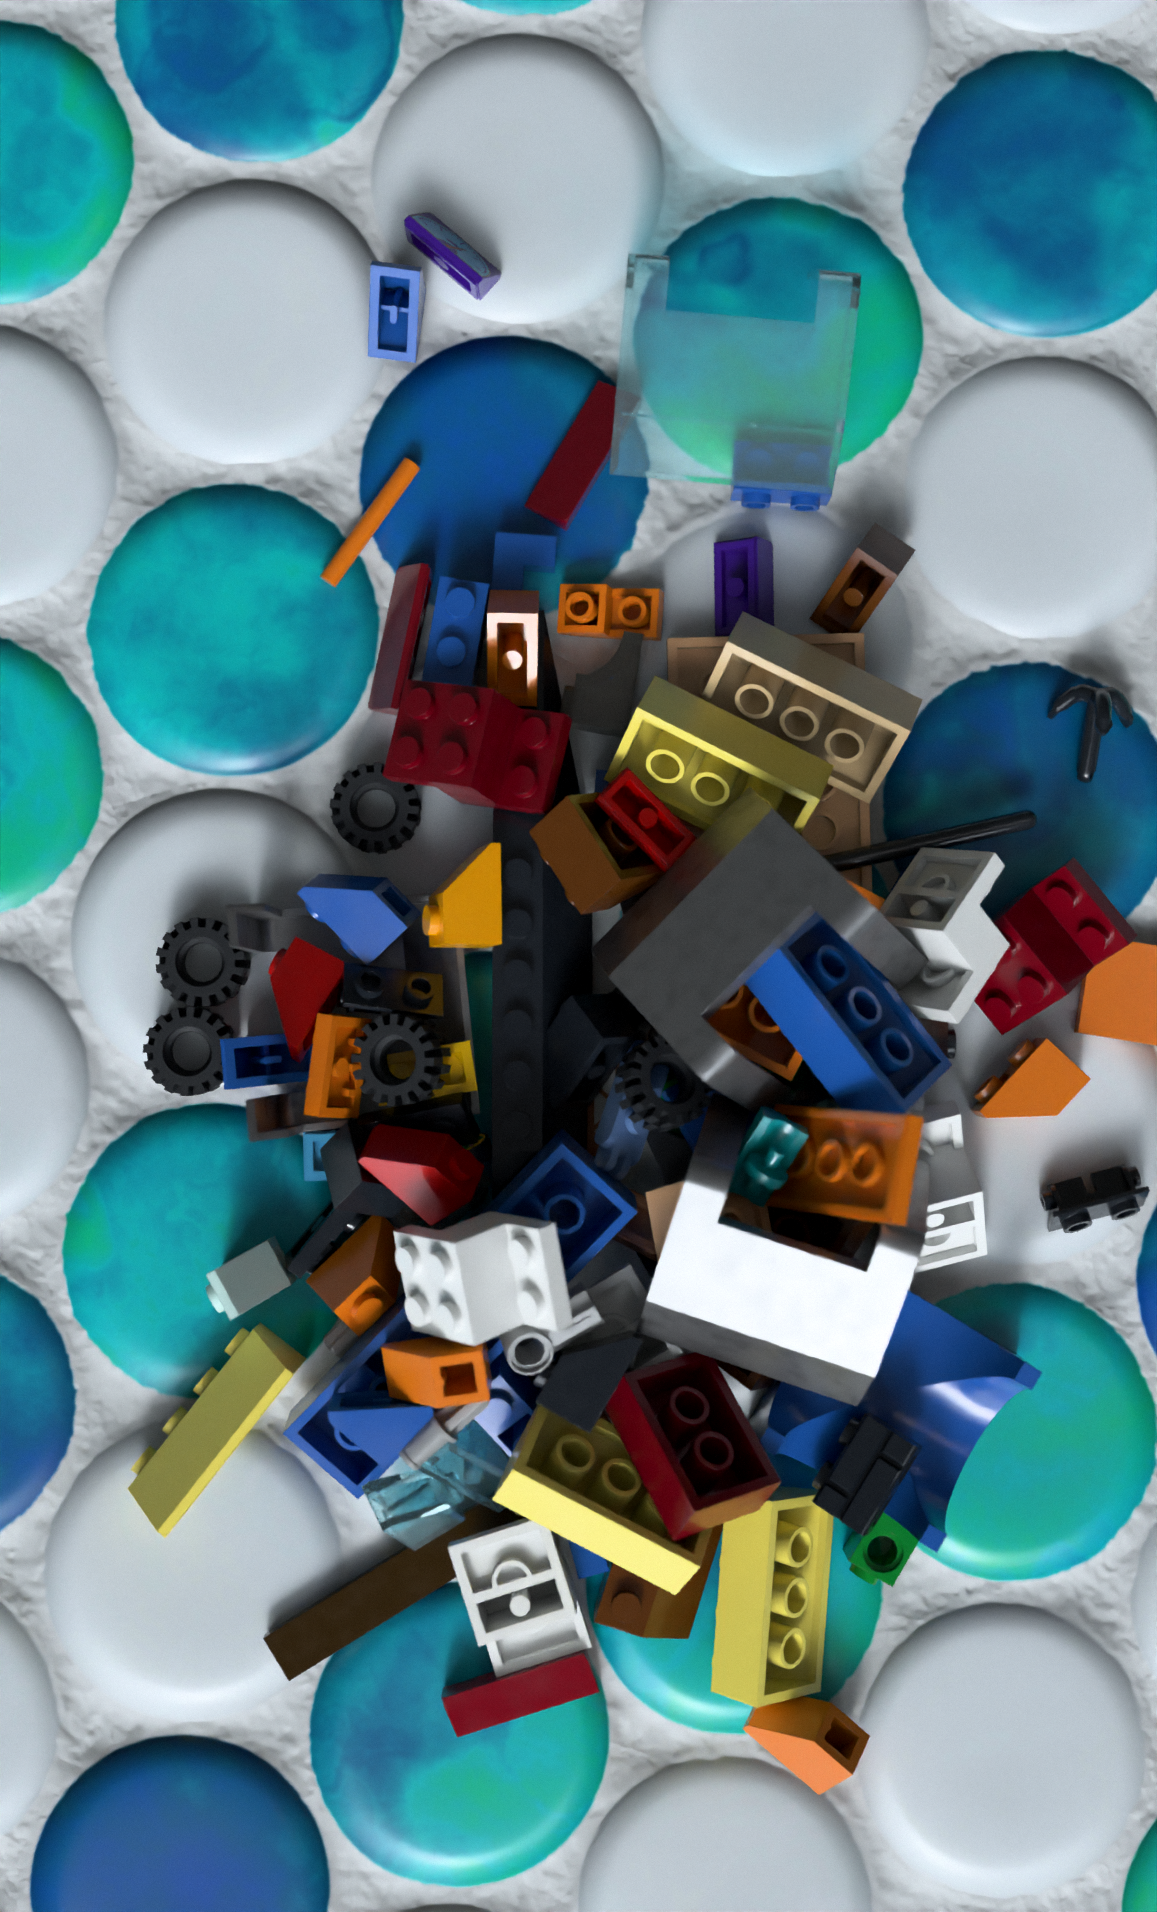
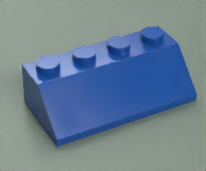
M817 911L745 982L752 994L763 1005L782 1033L789 1039L841 1109L904 1114L952 1066V1063L886 977L850 945Z

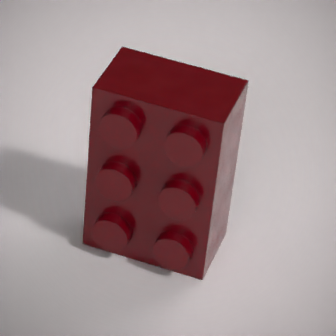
M694 1352L625 1373L605 1407L673 1541L758 1511L782 1482L716 1361L712 1357Z

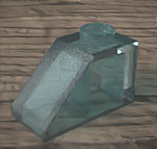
M473 1419L457 1433L458 1440L455 1443L448 1441L425 1461L418 1471L500 1513L505 1506L492 1500L510 1457L479 1423Z
M431 1466L419 1468L417 1471L411 1470L372 1480L361 1486L382 1531L414 1551L466 1520L459 1506V1503L464 1501V1497L456 1481L450 1474L444 1477Z

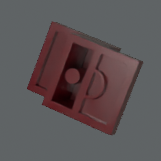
M406 679L382 776L394 782L436 787L462 804L547 815L552 809L572 719L565 713L519 708L497 690L491 688Z
M1073 857L1009 901L991 918V921L1010 945L998 962L996 969L976 996L974 1002L1000 1034L1004 1035L1068 995L1096 965L1128 946L1138 935Z

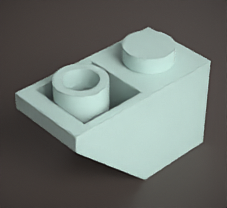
M273 1236L206 1274L210 1284L205 1288L214 1308L219 1313L225 1311L229 1319L232 1320L290 1286L298 1278L286 1268L285 1254L277 1239Z

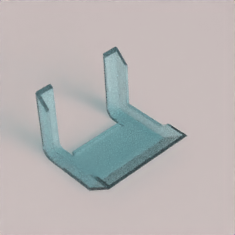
M629 253L610 474L832 494L844 434L860 298L861 274L830 270L807 272V280L818 281L814 323L665 310L670 256Z

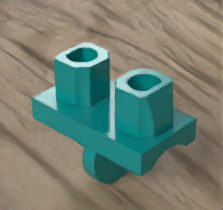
M761 1107L742 1139L727 1192L740 1194L755 1205L763 1208L773 1191L782 1188L787 1181L788 1174L786 1171L809 1137L807 1127L788 1120L785 1114L769 1107Z

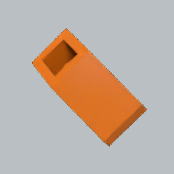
M1027 1038L1008 1056L1007 1060L1012 1065L998 1079L995 1075H992L977 1089L974 1097L978 1101L970 1110L976 1116L983 1118L1057 1116L1091 1078L1047 1038H1035L1033 1042Z
M435 1336L382 1344L381 1350L389 1397L434 1408L490 1401L492 1376L486 1341L473 1346Z
M805 1696L758 1708L753 1707L742 1728L818 1795L854 1774L870 1738L869 1734L833 1703Z

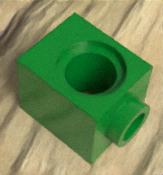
M883 1512L871 1534L863 1536L853 1530L843 1547V1551L848 1561L852 1563L849 1570L856 1576L872 1585H875L879 1579L893 1587L919 1541L903 1526ZM878 1536L891 1538V1548L883 1556L875 1557L867 1553L868 1545L874 1538Z

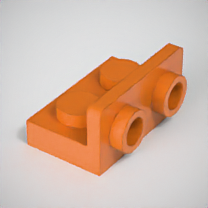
M317 1013L303 1114L328 1118H358L362 1094L360 1087L363 1085V1079L355 1080L352 1071L361 1069L360 1062L351 1063V1054L361 1053V1048L353 1044L356 1037L366 1036L361 1029L367 1023H371L372 1019L336 1013Z

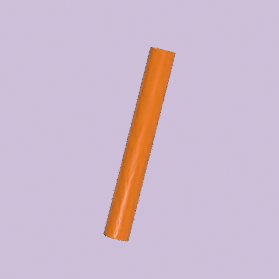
M404 457L323 570L320 577L328 584L336 588L417 475L420 468L413 461Z

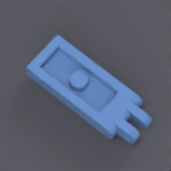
M635 1040L630 1049L627 1051V1053L632 1051V1048L643 1043L644 1041ZM655 1065L650 1073L652 1088L659 1098L670 1070L665 1065ZM615 1076L594 1137L595 1142L599 1145L594 1163L598 1168L608 1172L612 1178L618 1181L627 1175L630 1166H634L640 1160L649 1130L642 1128L644 1120L634 1123L628 1118L634 1111L631 1106L622 1110L618 1102L626 1099L625 1092L615 1093V1084L623 1081V1078Z

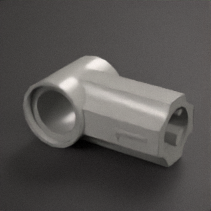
M582 1282L567 1290L573 1320L572 1326L555 1332L523 1324L498 1335L509 1365L515 1372L522 1375H534L542 1372L549 1366L553 1353L605 1324ZM534 1338L529 1344L517 1346L523 1339Z

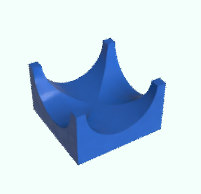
M855 1257L852 1258L853 1260L862 1262V1261H860L859 1259H857V1258H855ZM908 1289L875 1378L858 1406L776 1379L772 1386L766 1390L750 1417L749 1423L763 1449L775 1456L777 1453L787 1455L818 1471L827 1460L835 1464L845 1447L838 1442L839 1437L853 1416L861 1420L865 1413H872L919 1443L923 1448L884 1513L909 1531L921 1544L937 1553L947 1536L945 1520L952 1492L974 1446L999 1410L1017 1393L1025 1389L1032 1390L1042 1372L1018 1354Z

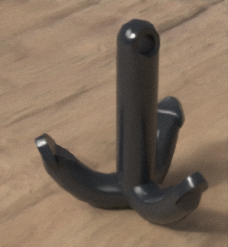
M1081 684L1063 692L1053 702L1047 717L1053 720L1060 712L1077 702H1087L1076 769L1077 779L1083 783H1089L1092 781L1097 768L1101 738L1109 732L1113 725L1111 720L1112 708L1124 727H1130L1134 719L1128 700L1116 688H1096Z

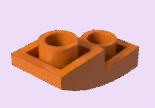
M560 584L557 633L590 638L661 641L664 592L660 588H611L608 584Z

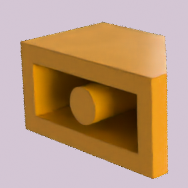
M489 843L475 849L429 896V905L424 906L422 913V928L424 934L429 935V947L489 948L502 944L501 843Z

